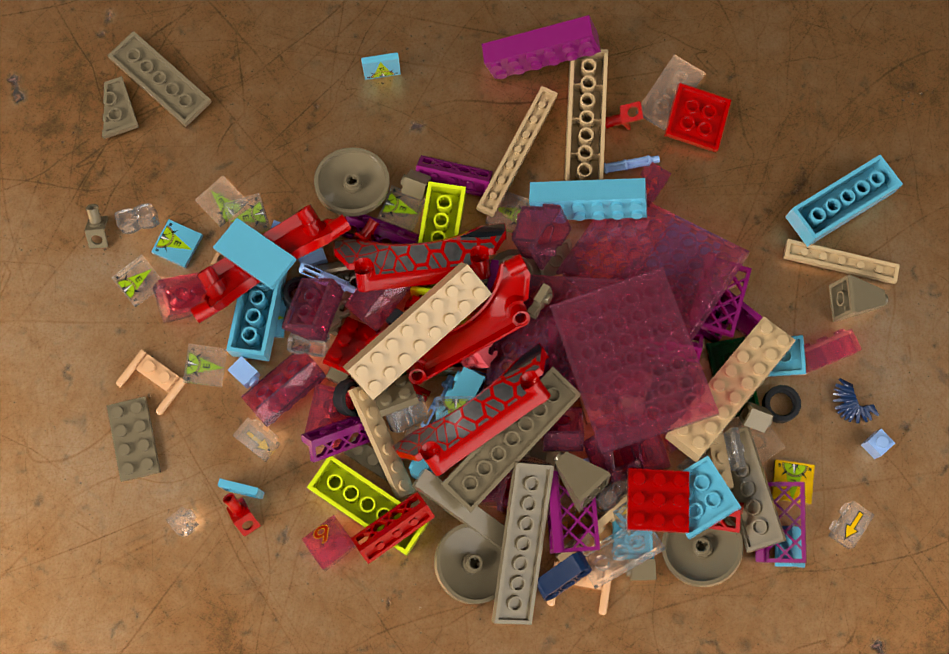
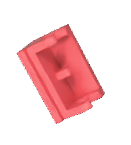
M491 344L460 361V363L468 369L489 368L498 351L495 350L490 355L488 349L492 346Z

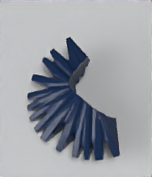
M839 378L843 385L836 383L835 386L839 389H834L838 393H833V395L840 396V398L834 399L833 402H843L834 407L835 410L840 409L837 412L838 414L843 412L840 416L841 418L845 416L844 420L849 418L848 422H851L855 416L856 423H860V415L865 422H868L867 418L870 421L872 420L870 412L879 416L874 404L860 406L853 384Z

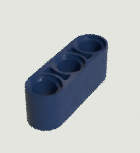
M582 551L576 552L539 577L537 588L544 601L552 600L587 576L592 571V568Z

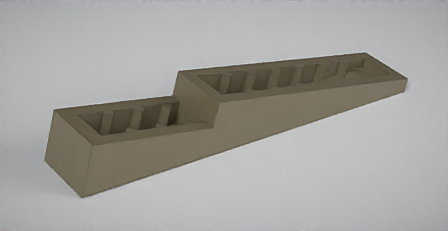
M427 469L421 471L412 485L413 488L502 549L505 528L503 524L478 506L470 513L441 485L443 481Z

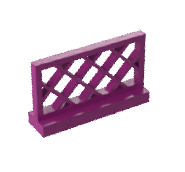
M708 252L686 327L692 329L699 327L733 338L752 268L715 258L716 254ZM716 265L724 266L727 272L719 275ZM741 271L746 273L745 278L738 281L734 272ZM730 275L734 283L726 286L722 278ZM718 280L723 288L715 292L711 283ZM737 286L741 293L733 297L729 289ZM725 291L730 300L722 303L717 295ZM714 297L718 305L710 309L706 300ZM733 303L736 311L729 314L724 306ZM721 308L725 317L717 320L713 311ZM708 313L713 320L710 324L700 322L702 316ZM728 320L731 324V330L723 329L720 322Z
M553 471L547 514L550 554L600 550L596 497L591 500L587 508H583L582 514L576 518L569 512L574 505L573 502L567 509L561 505L560 498L564 494L569 497L570 495L566 488L559 484L558 472ZM585 513L592 517L593 523L588 528L579 521ZM566 514L575 521L569 529L562 524V518ZM577 523L586 530L579 539L571 532ZM587 533L594 537L595 546L587 547L581 541ZM568 534L577 541L572 548H564V538Z
M768 482L769 487H778L782 491L773 501L782 511L779 519L787 515L793 521L786 530L783 529L784 534L793 543L786 550L779 544H776L783 551L778 558H770V549L774 545L756 550V562L807 563L805 482ZM791 487H800V495L795 500L787 494ZM784 495L792 501L785 510L777 503ZM795 504L801 509V515L796 520L787 513ZM795 524L801 529V535L796 540L787 533ZM797 545L802 550V559H793L788 552ZM785 555H787L790 559H782V558H783Z

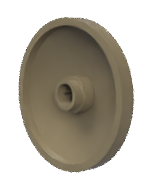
M355 147L339 149L327 155L318 165L314 176L315 191L320 202L330 211L339 215L343 214V216H360L375 210L385 200L390 185L388 169L384 162L376 154Z
M729 516L723 519L727 525L736 526ZM709 528L690 540L685 533L664 532L662 554L668 569L680 581L695 587H711L723 583L736 572L743 556V541L741 533Z
M465 524L454 527L442 537L435 552L434 568L441 587L452 598L465 604H482L495 599L501 549Z

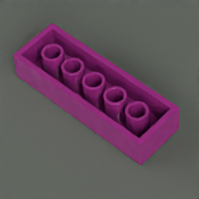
M590 15L482 44L484 64L495 79H504L514 74L520 75L525 71L539 70L545 66H554L560 62L574 61L579 57L593 56L601 52L598 32Z

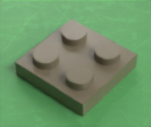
M408 374L397 378L375 398L381 417L419 403L413 385L409 381Z

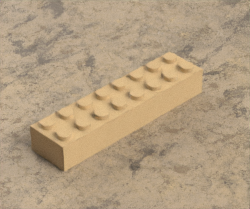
M601 49V52L593 56H583L569 62L564 181L603 180L608 49Z
M461 262L346 363L343 368L363 391L374 400L492 293L470 266Z
M763 317L670 428L665 439L693 461L698 462L791 349L796 340L766 317Z

